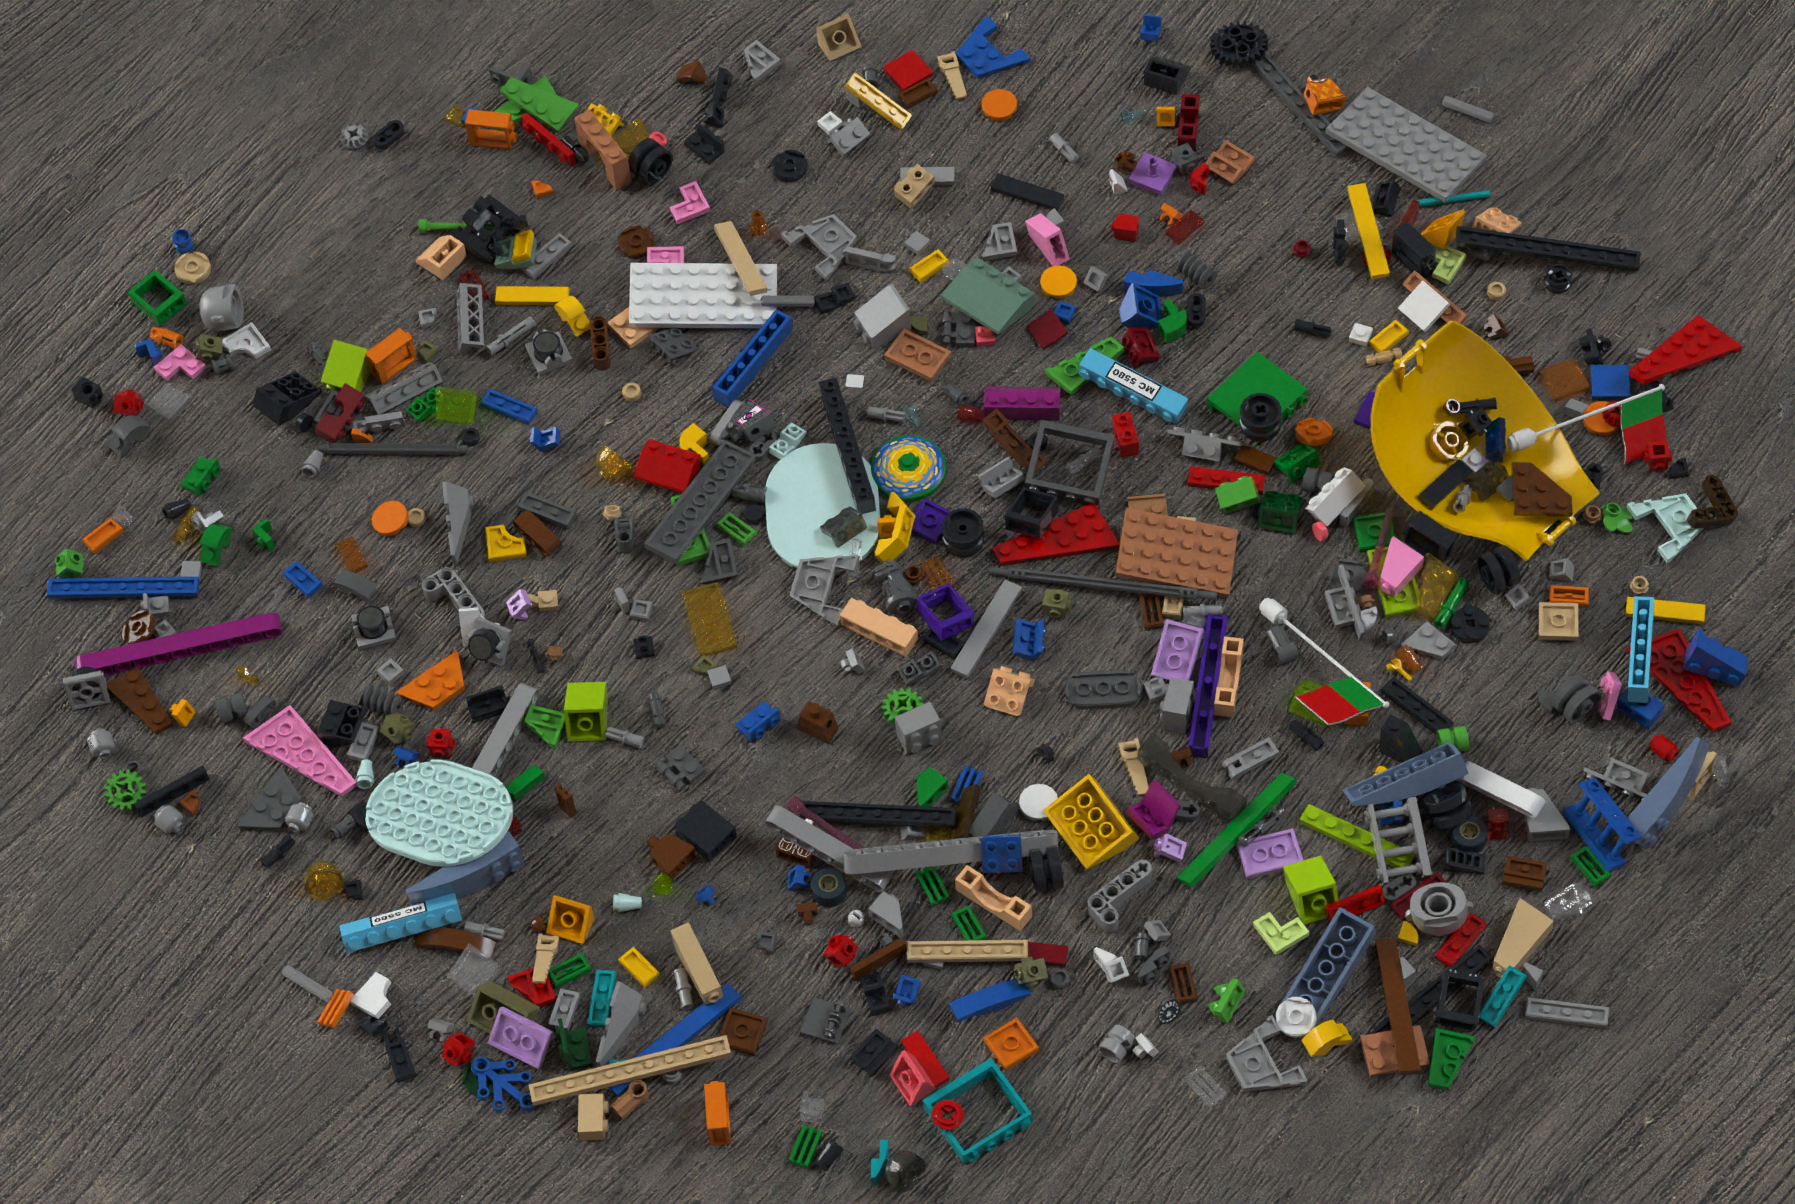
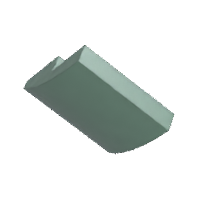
M515 236L500 240L499 242L502 244L504 253L501 256L496 255L495 267L500 269H519L533 266L537 246L536 238H533L531 258L518 263H514L512 260Z

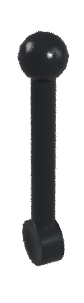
M529 638L527 644L531 647L538 664V672L543 673L545 672V666L541 664L534 646V640Z

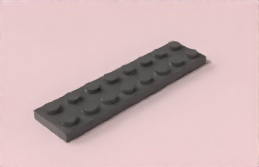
M724 440L645 541L644 548L677 564L731 494L732 489L738 485L757 460V455Z

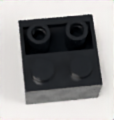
M1158 56L1152 57L1144 70V85L1178 95L1190 66Z
M330 700L317 731L319 739L324 745L337 748L354 743L367 708Z

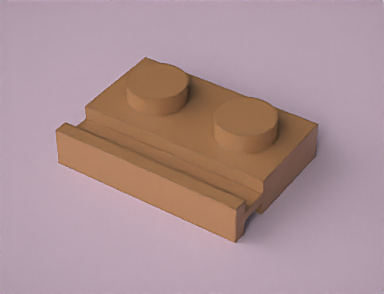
M1165 494L1128 497V508L1168 516Z

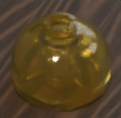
M605 445L600 448L596 455L595 462L600 470L599 474L607 480L609 477L615 480L622 479L633 467Z
M319 861L312 864L304 875L305 891L315 900H330L333 898L331 895H335L337 892L339 895L344 887L343 875L340 869L328 861Z

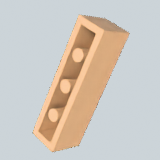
M851 598L839 615L842 626L907 657L918 641V633L914 626L906 625L896 617L888 616L877 608L873 609L861 600Z

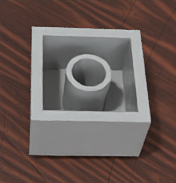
M1171 677L1169 684H1165V698L1160 704V722H1163V730L1186 734L1194 702V681Z
M931 702L895 717L897 737L906 754L918 752L923 747L934 745L942 739L940 719Z

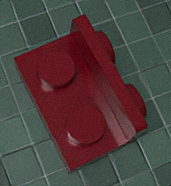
M1128 328L1122 338V344L1133 368H1138L1140 363L1144 361H1158L1160 354L1148 328Z

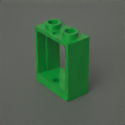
M156 270L146 275L141 282L128 291L131 303L159 326L187 305L184 294ZM160 284L172 296L154 309L141 297L154 286Z

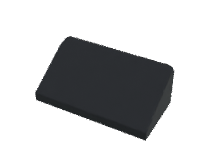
M1395 180L1379 182L1372 204L1373 213L1393 216L1400 193V186Z

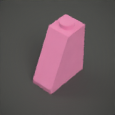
M1041 213L1025 221L1029 236L1052 266H1058L1070 260L1060 228Z
M1393 536L1380 577V588L1382 591L1396 597L1423 568L1424 556Z

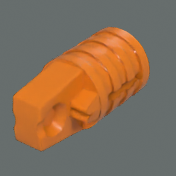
M152 327L149 336L161 345L174 350L179 345H182L184 341L183 335L158 327Z

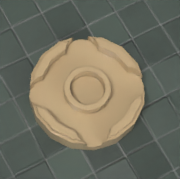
M200 252L185 253L175 263L176 276L185 284H198L204 281L211 272L208 257Z

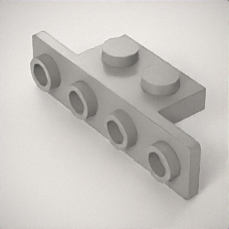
M1176 426L1173 429L1167 430L1169 434L1185 436L1182 455L1220 461L1223 443L1243 446L1244 442L1239 441V437L1228 436L1225 439L1220 438L1221 434L1210 433L1209 436L1202 435L1203 431L1193 429L1190 433L1185 432V428Z
M1339 565L1338 576L1342 587L1327 590L1324 593L1335 628L1354 624L1358 639L1363 640L1366 626L1359 617L1361 610L1354 601L1355 591L1348 582L1350 581L1349 572L1344 569L1343 565Z
M1614 758L1611 759L1605 775L1584 767L1583 771L1587 773L1586 777L1590 779L1596 778L1598 780L1600 778L1605 781L1604 785L1616 789V786L1624 789L1623 793L1634 797L1635 794L1641 796V801L1647 796L1642 790L1649 773Z

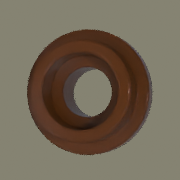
M911 565L905 570L904 577L909 583L916 584L923 579V571L918 566Z

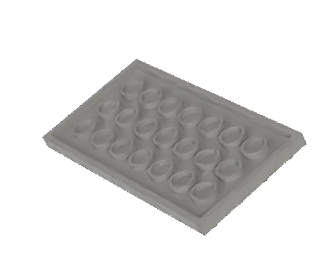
M1369 87L1326 128L1325 132L1443 202H1446L1487 158L1486 154Z

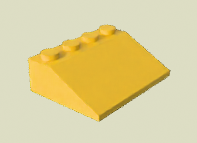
M1090 774L1086 775L1043 810L1086 870L1121 853L1139 839L1138 835L1097 780Z

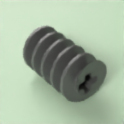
M1186 251L1178 261L1177 271L1182 273L1183 276L1188 277L1195 285H1199L1201 289L1210 287L1217 277V271L1212 273L1213 268H1207V263H1202V260L1197 259L1196 255L1191 256L1190 251Z
M372 684L364 690L360 698V706H364L367 709L371 708L372 711H378V713L385 714V716L393 713L401 714L403 702L400 701V695H396L394 698V693L390 692L387 696V690L385 689L380 694V687H376L373 691L374 685Z

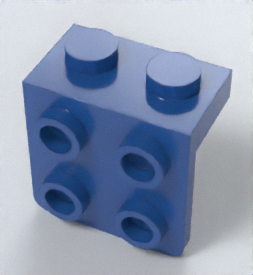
M1019 835L983 836L981 838L983 873L1023 872L1022 846Z

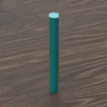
M1490 190L1452 195L1446 202L1438 198L1417 200V207L1489 198Z

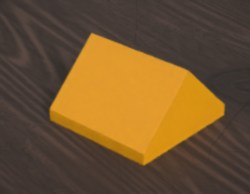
M1464 209L1434 220L1421 235L1429 243L1445 249L1455 238L1457 226L1462 225L1465 215Z
M554 895L546 933L584 944L594 922L592 907Z

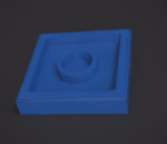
M1629 365L1590 366L1592 400H1625L1630 398Z

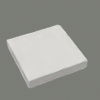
M1422 281L1398 309L1426 332L1450 306V303Z

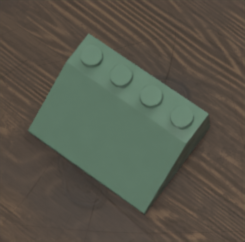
M977 257L961 270L941 294L940 298L999 334L1031 310L1035 293Z

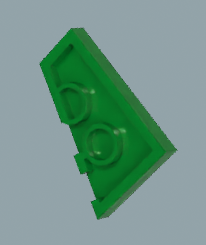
M1436 1028L1427 1087L1448 1090L1476 1036Z

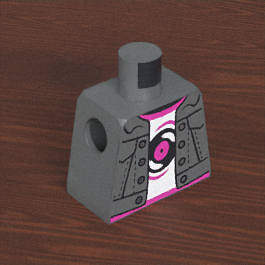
M749 400L732 417L731 421L735 429L729 432V436L735 442L741 437L753 442L777 426L768 411L753 400Z

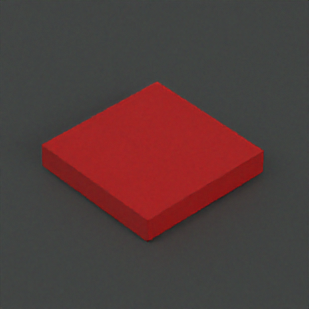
M913 49L883 66L886 74L902 91L933 76V71Z

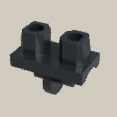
M1587 329V335L1578 339L1582 350L1590 347L1592 349L1583 353L1584 360L1587 365L1595 362L1598 365H1604L1600 350L1603 353H1607L1608 348L1611 346V340L1604 338L1603 335L1598 336L1599 340H1597L1596 336L1593 335L1592 329Z

